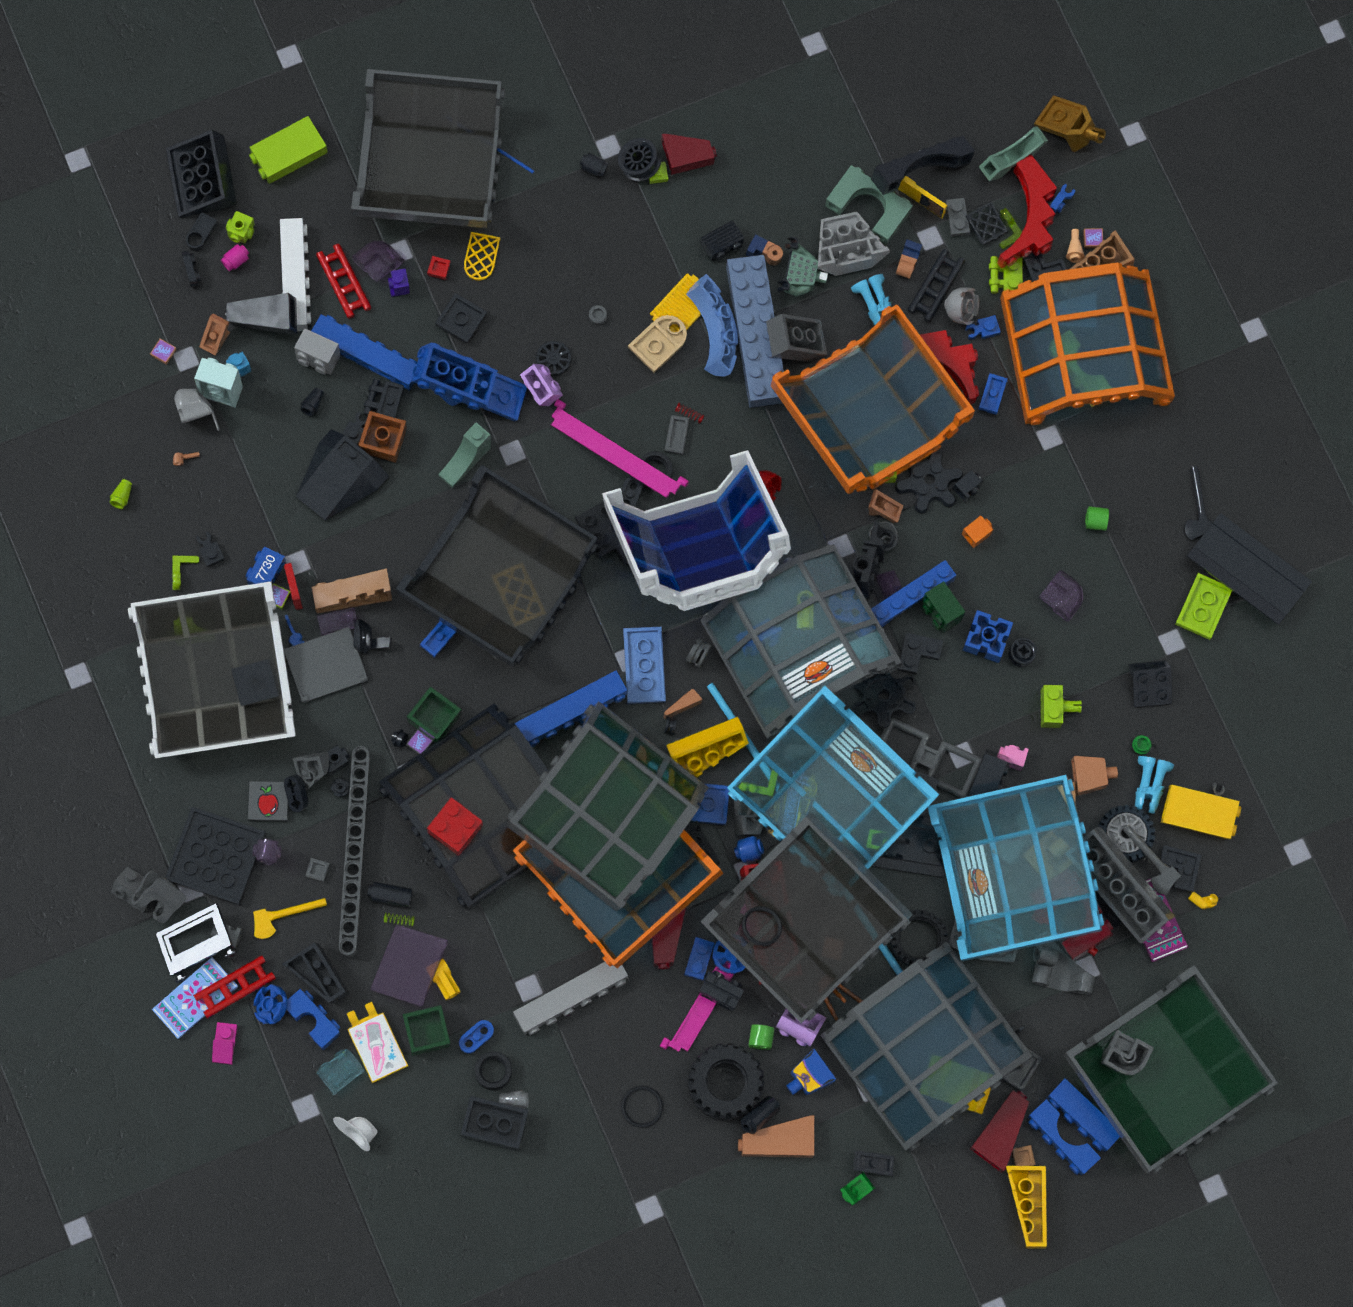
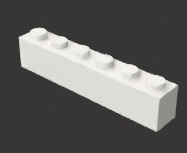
M302 218L280 219L283 293H290L296 298L297 331H303L304 328L308 330V324H311V313H307V306H310V295H306V289H310L309 277H306V271H309V261L305 260V253H308V242H304V236H308L307 224H303Z

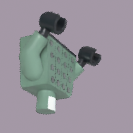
M789 237L788 240L791 241V244L787 243L785 247L787 249L793 248V251H790L785 279L778 281L782 287L777 288V291H785L798 297L813 291L815 282L826 284L828 273L817 271L818 260L798 243L796 237Z

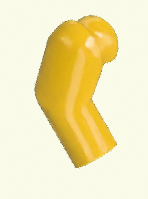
M1193 892L1188 898L1201 909L1213 908L1218 902V897L1215 894L1201 897L1196 892Z

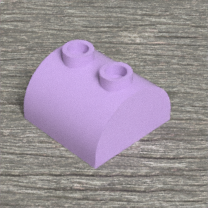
M798 1002L804 1009L807 1008V1006ZM786 1009L776 1027L783 1036L788 1037L791 1035L796 1038V1042L799 1045L811 1046L826 1017L817 1013L810 1021L806 1019L800 1023Z

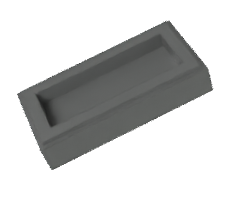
M671 415L665 445L666 453L683 455L690 418Z

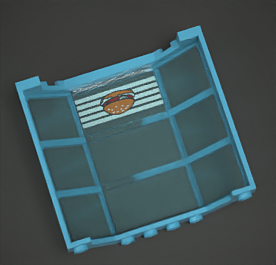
M824 686L727 787L730 790L728 795L735 801L739 799L760 817L758 821L765 828L771 827L774 830L772 834L780 842L812 812L868 869L939 794L920 776L916 778L914 776L916 772L849 708L845 710L844 707L846 705ZM812 828L803 835L829 862L837 855ZM799 840L789 849L793 855L798 853L802 857L800 861L808 869L812 867L819 873L825 867ZM843 859L834 865L852 885L860 878ZM830 871L822 877L829 886L827 890L833 896L839 895L842 897L848 890Z
M1067 775L928 806L931 824L938 837L942 839L938 841L957 930L962 932V936L958 937L957 940L962 961L1102 931L1101 926H1104L1102 914H1099L1095 892L1099 890L1096 879H1092L1091 872L1094 871L1092 860H1088L1087 853L1090 852L1088 841H1084L1083 838L1086 830L1084 822H1080L1072 795V791H1074L1072 779L1068 780Z

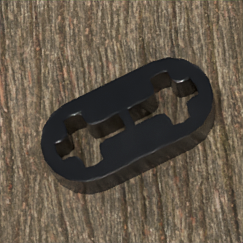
M297 774L287 777L284 780V788L290 809L294 812L305 810L309 803L303 779Z

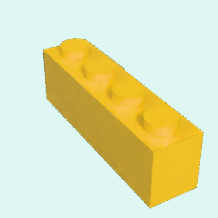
M735 717L666 746L671 758L697 778L703 774L702 771L710 766L714 767L719 764V760L725 756H731L749 744L739 718ZM679 777L682 786L684 787L685 785H687V783Z
M1006 1166L1026 1248L1046 1249V1166Z

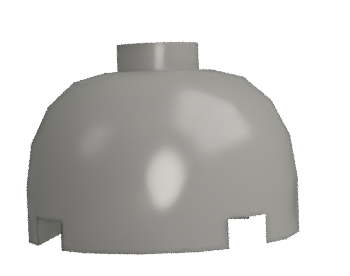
M959 287L953 290L945 300L944 306L947 315L953 322L963 325H970L974 322L972 318L977 316L979 310V296L975 295L974 291L976 290L974 288Z

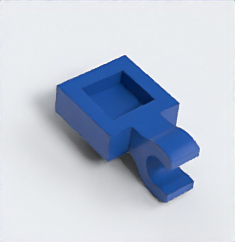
M1067 184L1062 186L1061 191L1050 205L1055 214L1056 212L1060 213L1064 208V200L1071 199L1075 194L1074 189L1071 193L1065 192Z

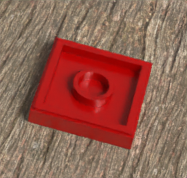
M285 564L284 568L294 608L296 610L303 609L292 564Z

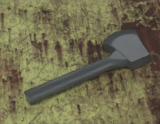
M1129 825L1126 826L1123 831L1161 873L1151 878L1153 888L1158 893L1167 895L1172 885L1181 875L1173 866L1169 867L1164 864Z

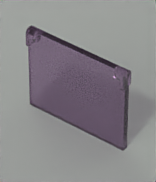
M396 924L370 990L422 1007L448 941Z

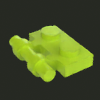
M992 256L991 263L989 264V271H991V279H989L991 293L997 294L998 288H1003V291L1018 289V284L1023 283L1022 257L1017 259L1012 266H1005L1001 269L997 264L998 257ZM998 272H1003V280L998 279Z

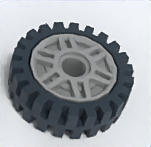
M1120 805L1112 808L1102 817L1098 824V827L1101 826L1130 862H1137L1145 854L1131 838L1126 839L1121 835V831L1129 825L1150 849L1155 840L1153 822L1150 821L1148 814L1145 815L1143 810H1138L1135 806Z

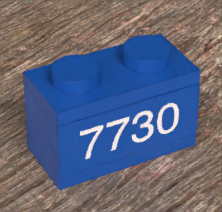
M264 547L262 551L259 550L254 559L256 563L246 573L248 585L272 582L274 584L286 562L285 556L267 547Z

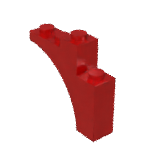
M946 330L921 334L920 336L943 368L959 385L968 402L974 404L977 397H979L977 385L974 386L973 383L975 374L972 368L975 366L976 360H978L977 350L973 349L972 344L952 347L951 336H947ZM904 337L901 340L903 357H905L915 348L908 337ZM920 353L910 360L925 362Z

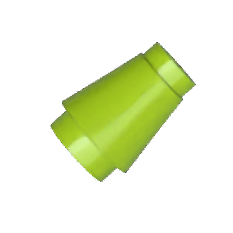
M122 479L110 495L109 503L118 509H123L128 503L132 483Z

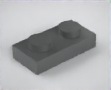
M965 199L946 200L945 204L947 205L946 210L951 237L969 235V223L965 217L967 215Z

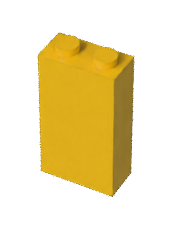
M1169 785L1160 823L1224 839H1231V836H1235L1237 825H1234L1236 817L1239 818L1240 801L1176 785Z

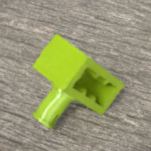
M1043 685L1041 689V728H1060L1063 724L1064 712L1081 713L1082 706L1080 705H1082V702L1080 700L1064 701L1063 685Z

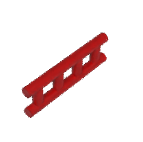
M336 244L333 246L335 252L325 256L323 251H320L316 256L347 318L351 319L355 316L353 310L363 306L364 310L368 311L372 307L340 244ZM339 258L343 268L333 272L329 262ZM347 274L351 284L341 288L337 278ZM355 290L359 300L349 304L345 294Z
M263 956L256 958L193 995L197 1002L203 999L208 1009L203 1012L206 1018L211 1017L276 979L272 972L266 975L261 964L266 962ZM254 969L260 979L249 985L244 974ZM237 979L242 990L232 995L227 984ZM220 989L225 999L215 1005L210 994Z

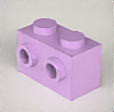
M533 364L521 373L520 376L539 406H550L563 396L560 391L561 388L550 376L551 372L547 366Z

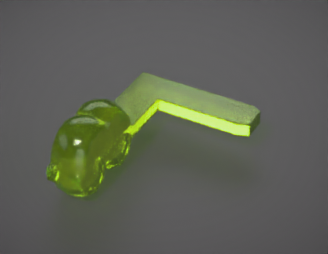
M1006 208L1001 210L1000 213L1014 234L999 244L1002 249L1015 242L1022 233Z

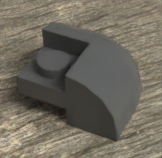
M1116 1030L1108 1047L1103 1052L1101 1064L1117 1073L1134 1075L1145 1067L1154 1047L1138 1038L1133 1039L1123 1032Z

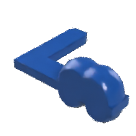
M284 615L292 632L288 640L291 647L304 643L302 635L298 632L295 633L288 615Z

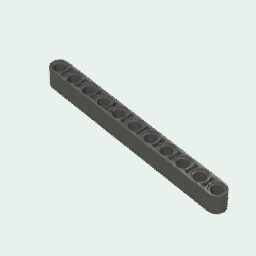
M358 746L353 750L351 762L339 934V951L345 958L354 957L358 948L370 773V753L364 746ZM359 753H365L367 755L366 758L361 761L356 759V756ZM361 771L365 773V777L363 779L355 778V774L357 772ZM356 791L364 792L361 798L353 796ZM359 809L363 812L362 815L357 818L352 816L353 811ZM353 829H360L361 834L354 837L351 835ZM352 848L360 849V853L356 856H352L349 853ZM351 867L359 869L355 875H350L348 870ZM348 887H357V892L355 894L347 893ZM349 905L356 907V911L352 914L345 911ZM348 924L355 927L351 933L344 931L345 926ZM345 944H352L353 950L348 953L344 952L343 946Z

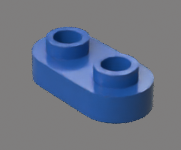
M487 1020L477 1022L461 1036L459 1040L460 1049L467 1054L474 1053L493 1036V1025ZM486 1028L488 1032L481 1034L480 1030ZM467 1041H472L473 1045L471 1047H467L465 1043Z

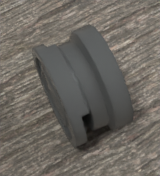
M698 638L696 640L697 643L691 648L686 662L694 663L695 667L700 668L707 658L712 645L709 643L705 644L702 639Z

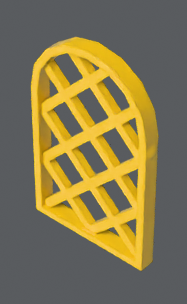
M471 232L464 260V270L470 279L482 281L491 276L495 267L500 237ZM472 236H473V238L475 239L476 242H474V243L471 244V240H472ZM486 239L488 245L483 247L480 242ZM497 242V246L495 249L493 244ZM478 244L481 249L475 252L472 246ZM491 246L493 252L487 254L485 249ZM469 249L473 252L470 256H468ZM481 251H483L486 255L482 259H480L477 255ZM493 254H495V255H494V260L492 261V259L490 258V256H492ZM473 256L478 260L474 264L469 260ZM488 258L491 263L485 267L482 261ZM468 261L470 266L466 268V263ZM480 263L483 268L477 271L474 266ZM492 266V269H491V271L489 272V271L487 270V268H489V267ZM473 268L475 273L470 275L467 270ZM485 270L488 275L481 277L479 273Z

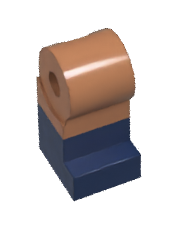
M755 234L747 249L746 256L764 255L767 263L775 266L781 262L783 250L778 245Z
M906 239L896 271L897 275L910 279L922 244Z

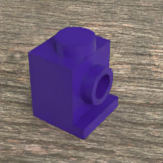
M406 269L391 271V278H388L391 297L410 294Z

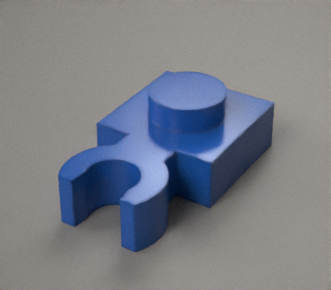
M995 315L978 319L977 325L970 324L965 328V330L974 331V334L968 336L969 340L975 339L980 334L982 339L1000 335L1001 333Z

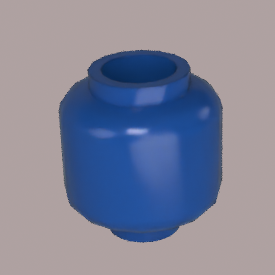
M751 836L738 840L734 851L736 858L741 859L743 863L747 864L760 860L762 854H764V847L761 839Z

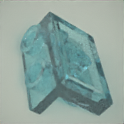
M348 1049L337 1052L333 1060L322 1064L319 1067V1071L316 1072L333 1095L365 1071Z

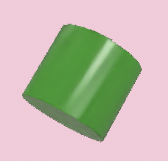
M1088 506L1085 516L1086 529L1106 531L1109 509Z
M751 1025L749 1047L761 1050L772 1049L774 1028L765 1025Z

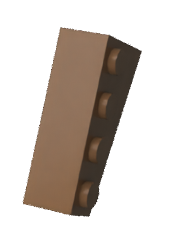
M1115 230L1110 234V237L1103 240L1096 249L1089 252L1082 261L1076 263L1071 269L1117 262L1122 263V266L1127 268L1126 266L1128 265L1133 266L1134 258ZM1116 276L1059 284V288L1066 299L1070 300L1111 281Z
M387 568L346 579H339L330 583H318L312 587L317 614L392 601Z

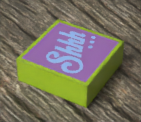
M272 584L276 607L283 609L291 592L276 584Z

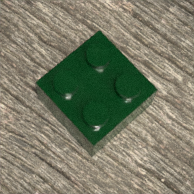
M944 581L924 594L921 608L926 615L929 614L933 619L932 624L937 630L945 633L962 622L965 610Z
M430 687L408 714L407 721L436 743L445 737L460 718L462 712L458 706Z
M441 1005L403 1014L412 1056L451 1047Z

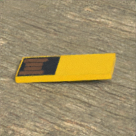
M906 176L902 180L898 190L940 218L944 217L947 209L945 203L916 185V182Z

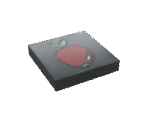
M249 781L248 821H288V800L284 782Z

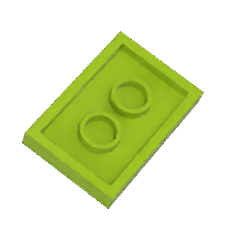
M1198 573L1175 625L1210 640L1232 590L1224 584Z

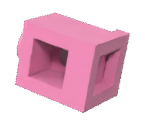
M1009 745V747H1000L999 754L1008 757L1010 768L1021 771L1029 749L1025 748L1021 751L1019 747Z

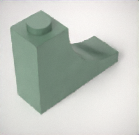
M477 422L463 435V440L457 452L439 473V477L452 488L491 449L490 434Z

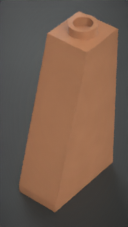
M810 1115L763 1128L755 1134L745 1133L742 1135V1139H738V1151H742V1156L813 1158L814 1116Z

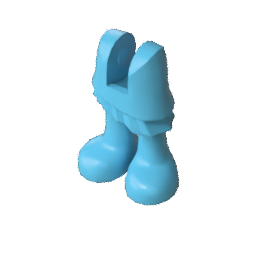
M883 274L870 277L868 282L866 279L851 287L854 294H862L869 309V318L874 325L880 321L881 312L888 306L892 307L889 297H885L882 283L885 279ZM869 285L873 288L875 292V295L879 302L878 305L874 301Z
M1138 756V764L1143 766L1140 787L1135 792V807L1138 810H1142L1144 799L1151 800L1148 813L1154 814L1163 795L1162 790L1165 788L1162 786L1166 772L1173 770L1174 764L1164 760H1157L1153 786L1150 787V779L1156 759Z

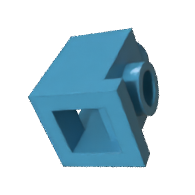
M243 352L239 354L234 353L226 360V363L237 367L236 369L239 370L240 377L251 372L250 364Z

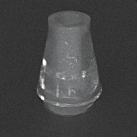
M523 1090L500 1093L499 1103L518 1108H528L529 1094Z

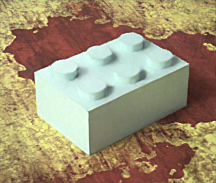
M202 358L194 378L198 392L206 399L236 408L243 388L239 370L236 369V366L229 363L224 365L213 358Z

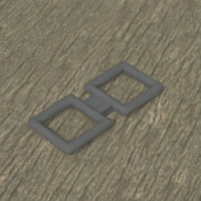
M891 717L892 722L890 726L884 728L880 736L885 743L893 726L921 739L909 765L912 769L916 770L918 765L929 769L927 775L934 778L946 750L974 763L962 790L939 780L937 785L938 788L960 798L968 797L982 758L946 741L941 742L938 750L932 749L927 746L930 740L928 733ZM875 748L873 754L884 762L885 757Z

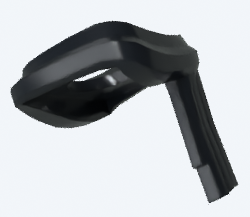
M361 619L355 620L353 645L357 651L366 654L372 649L390 647L391 637L371 639V626Z

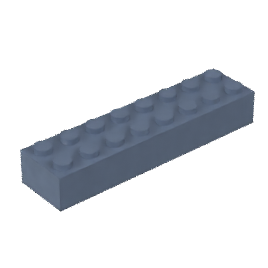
M764 255L728 259L726 270L749 408L781 404L782 401L771 387L772 377L780 371L784 372L782 358L772 357L766 321L774 318L765 257Z

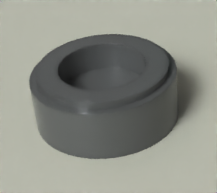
M600 305L593 306L589 310L590 322L595 325L605 323L607 320L606 309Z

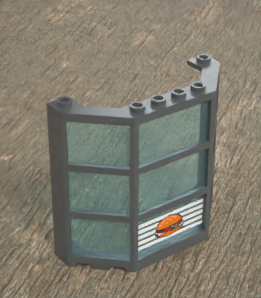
M834 544L826 545L821 549L794 558L793 556L788 557L783 561L782 565L776 567L771 574L765 576L762 580L763 584L759 589L722 600L710 612L704 614L701 619L703 626L768 741L774 739L787 726L788 721L792 720L824 686L837 696L865 679L872 677L873 672H879L880 674L885 672L887 675L903 666ZM821 698L809 711L826 701Z

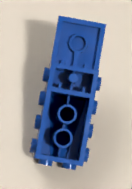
M429 343L419 349L417 354L419 359L412 371V375H414L412 382L418 384V387L433 390L435 394L439 395L451 406L465 403L473 410L483 408L509 420H518L527 389L525 384L497 373L498 370L491 368L489 365L476 362L470 357H464L436 343Z

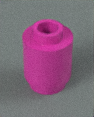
M236 244L223 255L221 262L227 270H236L249 259L247 256L249 252L243 245L239 246Z

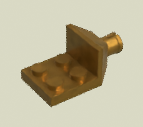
M1054 95L1034 123L1035 127L1038 126L1041 130L1066 138L1073 152L1085 147L1090 140L1100 144L1103 142L1101 139L1104 140L1106 136L1104 129L1095 127L1086 106Z

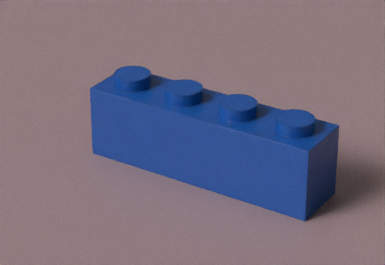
M1066 1079L1047 1097L1056 1110L1059 1109L1064 1114L1063 1118L1068 1123H1074L1078 1127L1077 1131L1086 1138L1088 1136L1093 1141L1092 1145L1098 1151L1103 1150L1106 1152L1120 1137L1108 1118Z

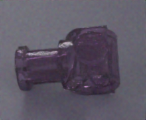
M258 839V844L253 846V856H256V860L259 862L273 865L277 863L278 858H281L282 846H278V841Z

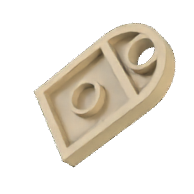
M670 315L661 316L628 345V348L655 373L683 347L687 337L686 327L677 317ZM672 324H677L680 330L672 332L669 327Z

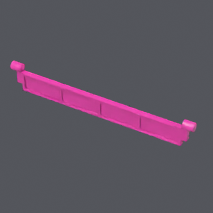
M559 399L556 400L554 405L557 409L551 416L555 420L551 426L665 498L670 493L675 495L681 485L683 487L688 485L689 481L682 476L676 482L563 411L566 404Z
M745 904L739 912L743 916L747 912ZM747 918L746 928H747L748 933H749L750 936H751L750 927H749V922H748V918ZM741 923L735 935L744 938L748 943L750 940L745 936ZM726 961L723 967L730 969V962ZM715 967L714 969L715 971L722 973L724 975V979L730 981L734 975L731 973L722 972L717 967ZM699 995L672 1041L664 1037L660 1047L666 1050L669 1046L678 1052L682 1048L688 1052L716 1003Z

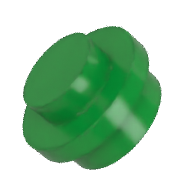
M1144 735L1137 736L1132 742L1133 750L1140 755L1148 753L1152 747L1150 739Z

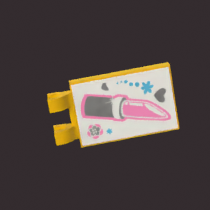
M370 1002L365 1005L369 1016L358 1020L354 1010L347 1013L352 1025L347 1030L373 1084L408 1067V1064L384 1013L377 1014L373 1003Z

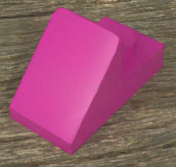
M217 1022L215 1040H213V1063L232 1065L237 1024Z

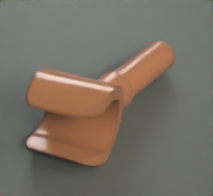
M178 452L174 455L173 465L182 466L184 459L199 457V452L190 454Z

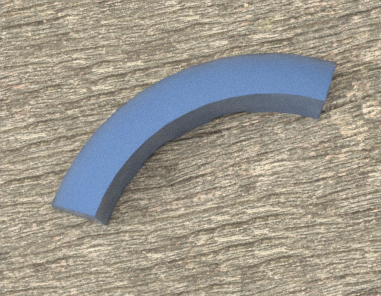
M705 274L689 289L686 295L700 311L709 335V357L704 370L715 376L724 377L731 374L736 362L737 328L729 304H725L720 295L721 290Z

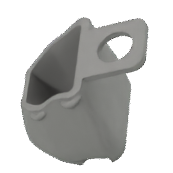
M179 389L176 391L174 400L182 423L212 414L218 431L220 430L212 405L197 389Z

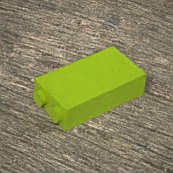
M309 116L250 146L251 154H249L252 163L254 165L257 164L260 168L258 172L263 180L266 179L270 184L328 152L326 144Z

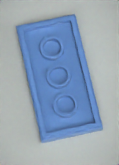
M662 627L623 628L627 704L666 703Z

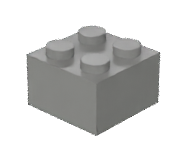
M305 328L294 347L299 364L305 367L311 366L323 375L325 373L332 374L341 356L338 343Z

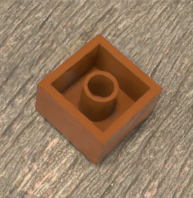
M369 411L359 447L370 456L396 463L407 429L406 421Z

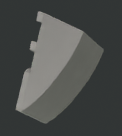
M858 212L821 219L818 269L838 276L869 269L890 253L888 247H885L880 242V238L877 235L875 236L870 230V226Z

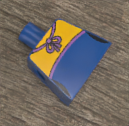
M813 1049L791 1071L794 1080L787 1084L786 1087L792 1095L801 1089L806 1095H810L834 1083L836 1078L816 1050Z

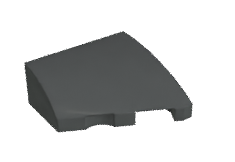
M328 752L299 755L293 758L296 773L303 779L306 791L327 774L329 767Z

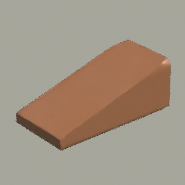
M691 689L664 712V719L701 704L703 699L694 689Z

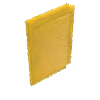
M687 273L651 311L652 320L655 321L657 318L666 315L674 316L684 323L687 331L701 316L696 305L686 295L699 279L694 274L690 276ZM672 324L669 329L672 332H678L680 327L677 324Z

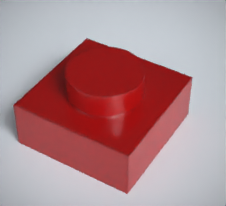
M432 256L427 275L446 280L451 261Z

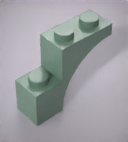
M1038 126L1033 127L1027 134L1006 149L990 155L979 168L989 181L1000 179L1017 162L1029 155L1033 156L1048 140Z

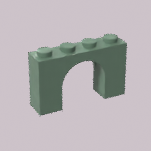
M851 165L827 197L825 206L841 215L855 197L864 194L876 197L884 207V214L872 232L880 238L882 244L887 246L911 213L913 205H911L908 199L896 195L894 191L883 195L862 169Z

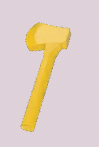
M323 898L278 911H266V909L254 911V937L259 939L271 937L276 932L271 921L327 906L326 899Z

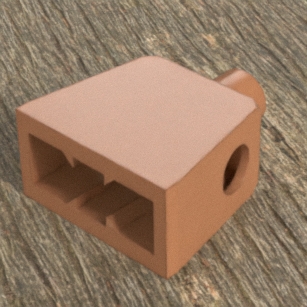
M1074 756L1071 760L1073 779L1076 782V796L1105 789L1108 786V779L1118 778L1117 767H1106L1105 758Z

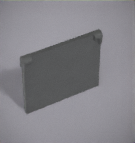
M350 627L284 649L302 704L368 681V676L364 670L359 653L354 648V639Z

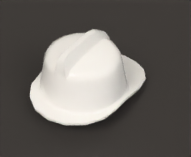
M340 1117L333 1118V1122L340 1131L351 1138L364 1151L370 1150L369 1143L376 1136L377 1129L367 1119L355 1117L346 1121Z

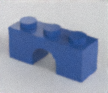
M299 989L287 1000L286 1010L296 1021L306 1015L313 1016L316 1019V1026L309 1035L324 1050L341 1035L339 1032L341 1027L333 1019L331 1021L328 1020L325 1016L327 1012L321 1005L316 1006L312 1002L314 998L307 990L303 992Z

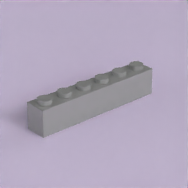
M603 962L513 1011V1015L523 1034L529 1033V1035H533L540 1030V1026L544 1024L549 1026L555 1023L557 1017L562 1014L565 1017L575 1011L573 1008L579 1005L581 1007L588 1005L592 1002L591 999L598 995L600 998L609 993L608 989L614 986L616 988L621 987L626 983L625 980L628 979V975L622 965L617 969L614 965L610 967L606 962Z

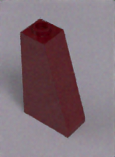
M689 891L676 893L682 899L689 893ZM661 893L649 904L651 926L677 904L669 893ZM686 907L652 937L654 967L658 966V969H669L674 964Z
M1013 1090L970 1148L971 1151L1001 1173L1006 1169L1029 1101L1026 1100L1027 1097L1020 1091L1015 1092Z

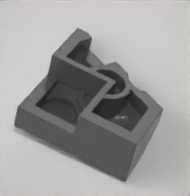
M772 796L748 797L759 807H762ZM739 799L737 801L734 800L736 836L761 834L763 825L758 821L760 817Z

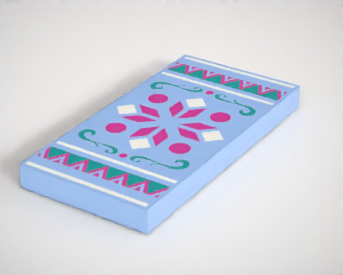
M211 957L152 1010L179 1039L205 1017L203 1012L208 1009L203 999L197 1002L193 995L228 974ZM232 981L227 984V987L232 993L238 988V985ZM220 989L210 994L215 1005L225 999Z

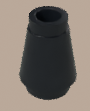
M314 388L301 402L300 410L305 415L311 417L317 414L324 392L319 388Z

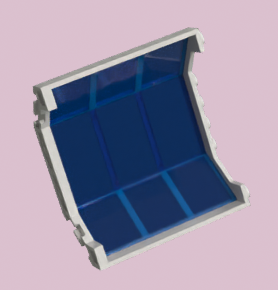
M748 450L730 455L732 471L716 490L643 511L624 503L621 488L602 493L607 514L643 595H651L656 597L658 601L668 605L671 603L678 606L679 609L686 611L759 589L763 584L762 580L765 576L773 572L783 554H787L791 550L789 534Z

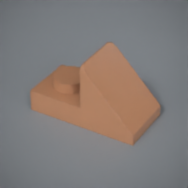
M212 314L208 320L199 347L216 356L230 333L227 331L230 322Z
M876 489L869 504V515H880L892 523H898L903 505Z

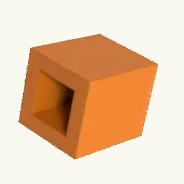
M979 516L963 529L962 535L975 548L992 534L993 526L988 519Z

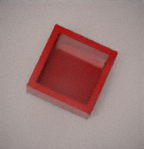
M451 797L427 827V832L459 856L482 828L483 821Z

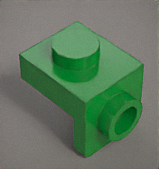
M861 1173L840 1190L844 1200L854 1205L874 1190L875 1187L866 1175Z

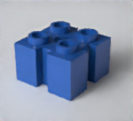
M977 610L970 627L972 631L969 632L962 651L974 655L982 652L985 653V659L999 663L1006 643L1002 641H1007L1013 622L998 618L996 622L990 620V614ZM989 634L991 639H986L984 636Z

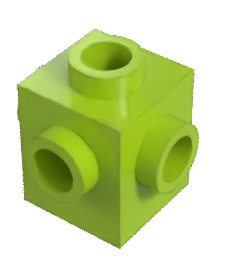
M236 211L233 218L229 219L226 224L229 239L235 243L242 242L246 244L247 239H251L254 233V219Z

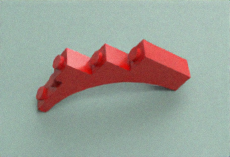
M1032 155L1017 162L1013 171L1021 183L1026 197L1027 222L1015 243L1000 254L997 264L1001 269L1005 266H1012L1020 257L1025 258L1031 252L1035 257L1041 253L1046 254L1050 251L1054 240L1046 228L1052 225L1055 212L1048 205V202L1054 199L1057 187Z

